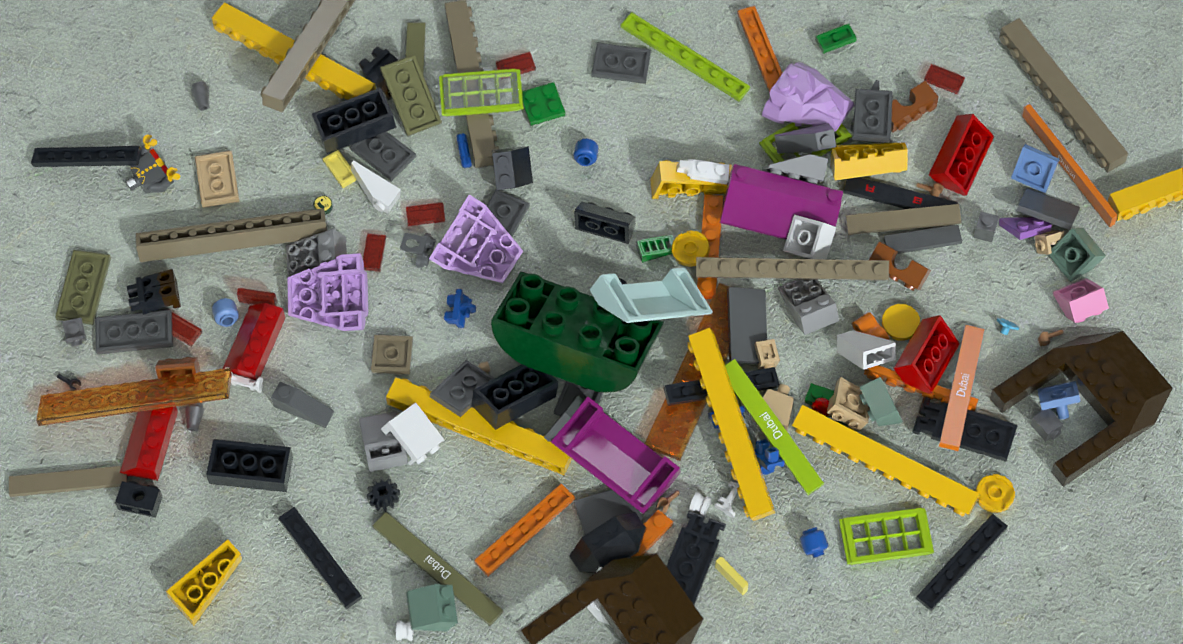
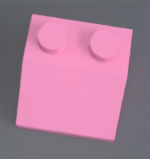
M1087 278L1053 292L1066 318L1074 323L1083 322L1087 317L1099 315L1104 310L1109 309L1104 288Z

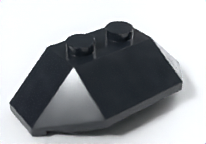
M636 512L616 515L583 536L569 557L579 572L596 573L599 567L603 568L612 560L629 558L638 553L646 527Z

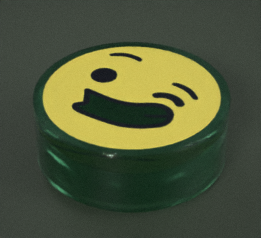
M322 195L314 200V209L324 208L325 215L332 211V200L328 196Z

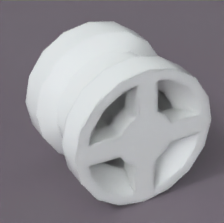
M696 492L689 510L699 511L701 515L705 516L711 502V497H703L701 493Z
M397 620L396 640L408 639V641H413L414 630H411L410 621L402 622Z

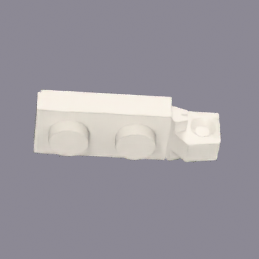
M688 159V161L680 160L677 165V172L686 173L693 180L727 184L729 181L728 164Z

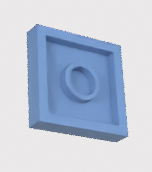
M1025 144L1011 179L1046 193L1060 159Z
M1076 381L1037 389L1041 409L1046 410L1056 407L1059 419L1069 417L1067 405L1081 402Z

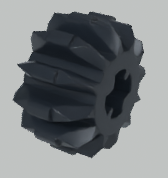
M382 477L379 483L373 480V486H368L369 493L366 495L367 499L370 500V506H375L377 511L383 507V510L386 512L388 506L394 509V503H399L398 496L400 495L396 482L391 484L390 478L384 482Z

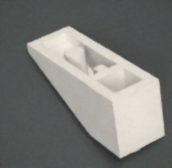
M353 161L351 172L375 209L388 214L400 198L401 189L356 161Z

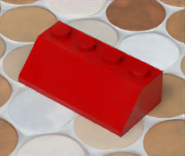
M973 113L957 115L928 175L936 183L943 185L945 189L967 196L993 141L994 135Z
M268 303L249 306L222 368V373L225 367H228L229 371L234 375L255 381L261 377L285 321L283 308Z
M941 315L921 320L893 368L903 383L928 394L934 391L960 345Z
M155 398L140 404L120 473L138 478L159 480L178 414L175 401Z

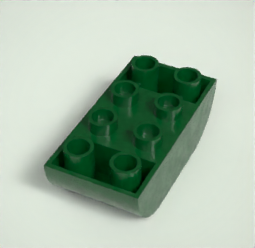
M522 271L518 274L491 320L492 332L497 343L506 354L518 363L593 391L605 393L621 391L633 383L664 325V321L661 320L626 323L598 305L593 296L579 292L573 287L562 286L545 280L537 274H528Z

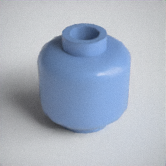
M220 299L212 306L214 320L220 326H232L239 318L237 306L231 299Z

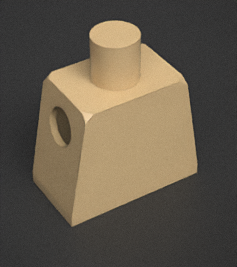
M780 384L777 391L768 389L763 399L788 432L794 398L788 396L790 387Z

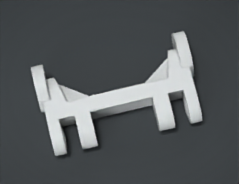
M225 367L222 375L225 383L229 384L231 382L234 386L238 384L250 388L251 391L257 390L258 393H261L263 377H259L255 381L234 375L229 371L228 367Z
M735 480L737 483L729 482L728 486L732 488V491L727 499L719 497V503L714 505L715 508L731 518L735 517L731 502L738 493L737 488L739 484L737 480Z

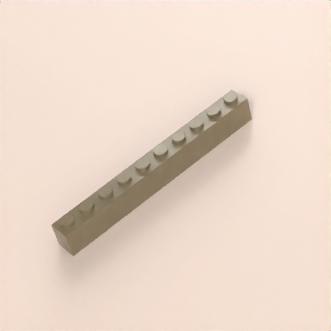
M320 0L318 9L313 11L310 21L304 25L301 35L296 37L293 47L288 49L285 59L280 61L276 73L271 75L268 85L263 87L261 91L262 105L283 113L355 0Z
M466 0L445 3V12L457 73L484 71L483 67L479 68V63H482L480 52H476V48L479 46L477 36L473 37V32L476 31L474 21L470 22V17H473L471 6H467ZM466 80L467 92L479 91L478 80ZM459 81L460 90L463 92L462 81ZM483 83V90H487L486 83ZM483 94L484 106L490 105V100L486 99L485 94ZM467 95L468 107L480 106L479 95ZM489 113L466 115L475 167L492 166V150L499 149V146H495L494 141H497L496 131L491 128L494 125L493 115H489Z
M1018 18L1002 27L999 36L1000 42L1010 50L1011 56L1018 60L1023 71L1030 75L1034 85L1042 90L1043 96L1050 100L1055 111L1062 115L1066 125L1074 130L1078 140H1082L1086 145L1087 151L1097 159L1098 165L1108 173L1126 163L1128 152L1022 20Z
M324 208L136 233V249L140 262L296 242L328 230Z
M696 257V278L888 281L889 261Z

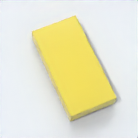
M339 150L322 158L324 164L342 188L356 181L355 176L351 172V166Z
M720 556L715 562V568L743 596L748 591V582Z

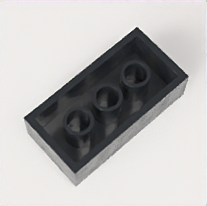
M381 88L312 113L316 129L327 154L396 128L393 114Z
M521 364L474 389L471 405L496 430L554 399L557 394L559 381L550 374Z
M213 439L206 473L208 482L214 485L287 492L293 461L291 447Z

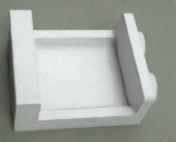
M414 403L381 428L385 435L392 432L411 457V460L408 462L410 466L415 462L420 464L427 458V453L430 452L431 455L441 448L439 444L444 441L443 437L417 403Z

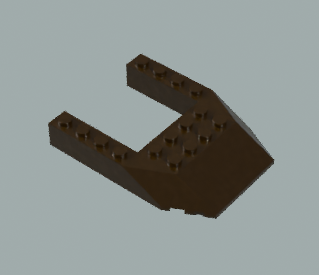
M1124 331L1081 336L1055 347L992 389L990 400L1003 413L1063 373L1070 382L1076 381L1080 394L1108 425V427L1054 463L1051 473L1063 487L1155 425L1173 389Z
M654 553L612 560L516 632L525 644H537L594 602L623 644H692L704 618L659 555Z

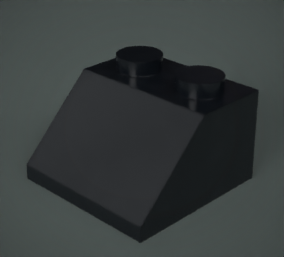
M529 146L492 150L497 190L512 189L533 183Z

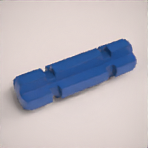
M458 134L456 137L462 167L470 168L472 162L466 134Z

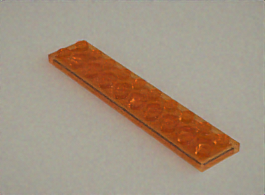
M719 283L709 304L713 312L704 315L697 332L708 328L712 329L725 364L729 356L727 288L729 286ZM689 349L672 384L702 378L701 372L696 370L693 360H696L695 355L690 353ZM665 398L644 444L653 451L681 461L707 401L701 400L668 406Z
M217 369L197 372L195 375L181 374L172 378L161 377L159 379L41 395L36 421L38 426L229 399L232 378L231 369Z

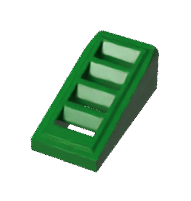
M673 235L636 241V247L642 263L673 254L672 248H667L666 242L669 241L672 247ZM662 243L664 249H660L659 244Z

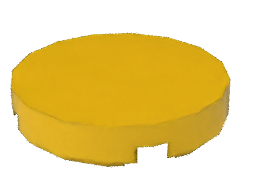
M690 230L686 231L687 233L679 234L674 239L671 247L673 257L677 263L687 267L696 266V257H708L710 251L709 242L705 235L698 231Z
M906 304L892 305L885 310L882 316V327L892 339L897 341L911 339L920 324L918 312Z
M999 474L983 477L978 482L975 492L980 494L977 500L978 504L984 510L992 513H1000L1007 510L1015 498L1012 482Z

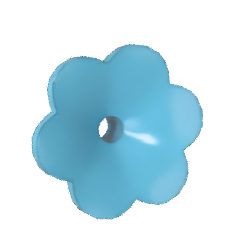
M996 319L1003 326L1000 332L1004 335H1008L1010 329L1019 330L1020 328L1015 323L1006 319Z

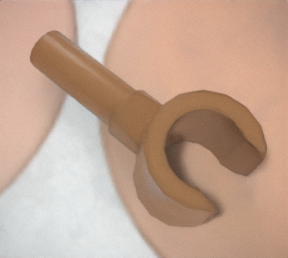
M917 183L916 186L929 191L935 197H938L944 189V186L939 183H935L933 187Z
M1063 330L1052 333L1042 332L1038 337L1039 345H1049L1051 343L1050 338L1063 334Z
M676 490L667 498L661 497L656 508L664 507L662 513H666L670 503L680 492Z

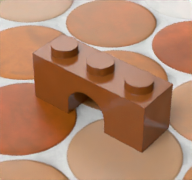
M926 81L910 90L909 100L913 103L911 106H903L896 99L892 101V133L904 129L908 123L917 121L924 113L931 112L937 107L939 96Z
M878 242L869 260L889 261V278L896 282L898 279L904 281V286L912 291L915 288L921 290L931 270L913 260L906 269H897L894 261L898 251L882 242Z

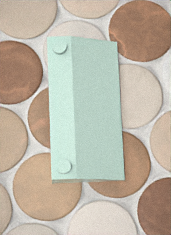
M686 268L671 269L662 281L621 284L616 274L600 275L590 288L598 305L626 323L708 315L713 312Z

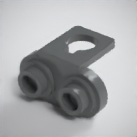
M404 233L400 250L418 254L416 268L421 269L424 266H428L430 255H427V252L430 249H434L436 239L432 238L429 233H425L424 237ZM409 239H414L419 243V246L410 248L406 245V242Z

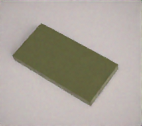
M415 54L380 67L407 137L442 124Z
M73 250L55 316L56 320L67 321L81 317L83 324L94 325L111 260L110 255Z

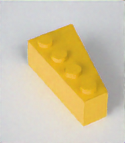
M905 142L836 145V147L831 148V170L834 180L907 170L908 149Z
M670 160L659 161L650 179L652 199H659V195H668V198L676 197V194L686 193L687 196H694L700 192H703L704 195L725 194L727 184L690 179L686 173L677 172L679 162H671ZM728 164V165H729V173H730V171H731V169H732V165Z
M226 540L166 591L168 598L193 626L242 561L241 553L229 540Z

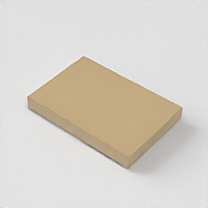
M232 150L195 156L202 208L240 202Z

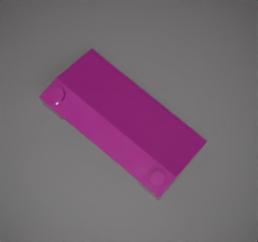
M734 164L729 173L720 223L787 240L794 215L836 227L843 191Z
M589 397L585 399L570 420L551 441L552 444L642 514L659 499L681 473L679 466L666 456L663 458L606 415L603 408Z

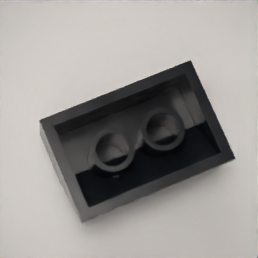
M581 202L574 211L576 230L629 244L636 226V216L628 212L621 213L615 211L610 207L603 208L592 202Z

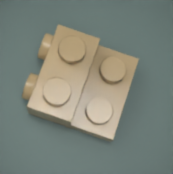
M842 377L836 381L834 395L829 399L827 413L832 416L833 420L842 421L848 424L850 429L860 431L868 423L869 415L867 411L870 408L868 404H863L859 396L862 394L860 387Z

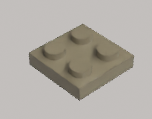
M374 335L371 372L410 374L413 336Z

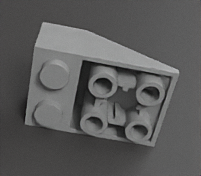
M809 154L763 167L762 171L817 184L824 180L828 159Z
M331 229L287 244V277L307 269H313L320 266L323 262L336 259L339 255L347 254L346 237L335 229Z
M797 279L778 287L795 323L804 335L839 321L835 301L818 280Z
M397 411L359 419L370 472L408 464L406 451L392 432L385 435L381 430L390 420L398 416Z

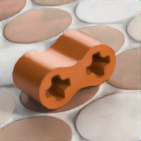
M870 312L852 322L855 331L889 340L885 329L878 324Z

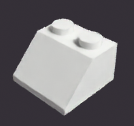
M794 215L783 251L807 259H827L836 227Z

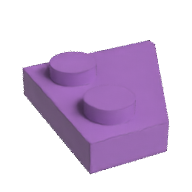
M1035 217L999 219V226L1019 240L1050 232L1052 224Z

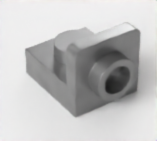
M81 317L62 321L66 344H71V347L82 345V341L87 340Z

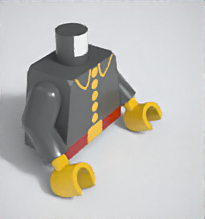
M147 134L143 137L145 145L141 147L142 152L139 164L130 167L134 177L127 180L126 184L131 191L141 186L146 194L165 192L174 183V180L180 179V174L175 173L177 169L174 167L167 168L156 151L150 148L157 145V140L151 139L152 135Z

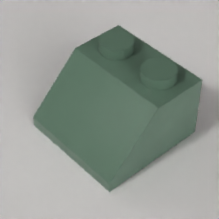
M1072 228L1051 249L1052 253L1049 254L1070 282L1092 270L1106 257L1084 228Z
M881 377L860 387L862 394L859 396L864 405L868 404L870 410L867 413L872 422L876 420L878 426L903 422Z
M433 584L406 592L411 630L447 632L458 623L452 585Z

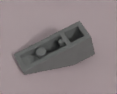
M829 123L774 135L778 154L820 151L836 147L834 129Z
M279 382L271 397L275 408L324 428L327 427L334 414V410L301 390L283 382Z

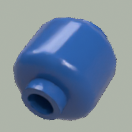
M588 138L577 141L573 154L574 160L582 166L594 164L598 157V144Z
M815 527L802 532L803 535L800 537V542L804 553L812 555L813 558L824 555V550L828 548L824 531L818 530Z

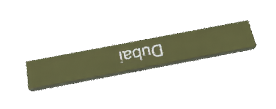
M387 512L372 525L373 529L436 582L442 585H452L454 597L487 625L491 626L503 613V609Z

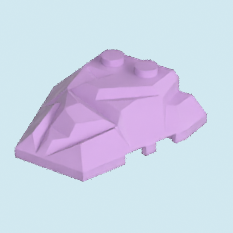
M797 62L789 64L769 93L770 98L765 104L762 116L780 124H784L785 121L794 122L795 126L800 127L802 124L812 125L813 127L829 123L836 132L854 107V102L816 69Z
M469 194L459 209L460 212L429 259L447 270L504 283L523 250L489 208Z
M360 253L339 255L334 260L323 262L320 266L304 270L287 278L288 316L342 331L364 330L365 317L368 316L367 272L364 271V262Z

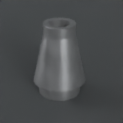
M206 82L194 83L191 92L198 105V109H209V86H207Z
M191 401L185 407L187 430L198 431L205 409L203 408V403Z

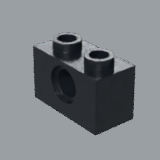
M122 481L115 504L118 510L156 518L163 496L160 489L154 485L143 486L135 481ZM139 495L144 496L141 500H135Z

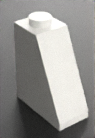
M852 330L837 335V353L864 370L894 361L896 359V342Z

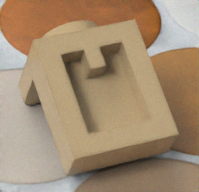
M1051 230L1050 232L1034 236L1037 253L1051 254V245L1057 244L1058 240L1065 236L1064 231Z
M775 340L756 342L755 349L759 360L758 370L776 368L780 358Z

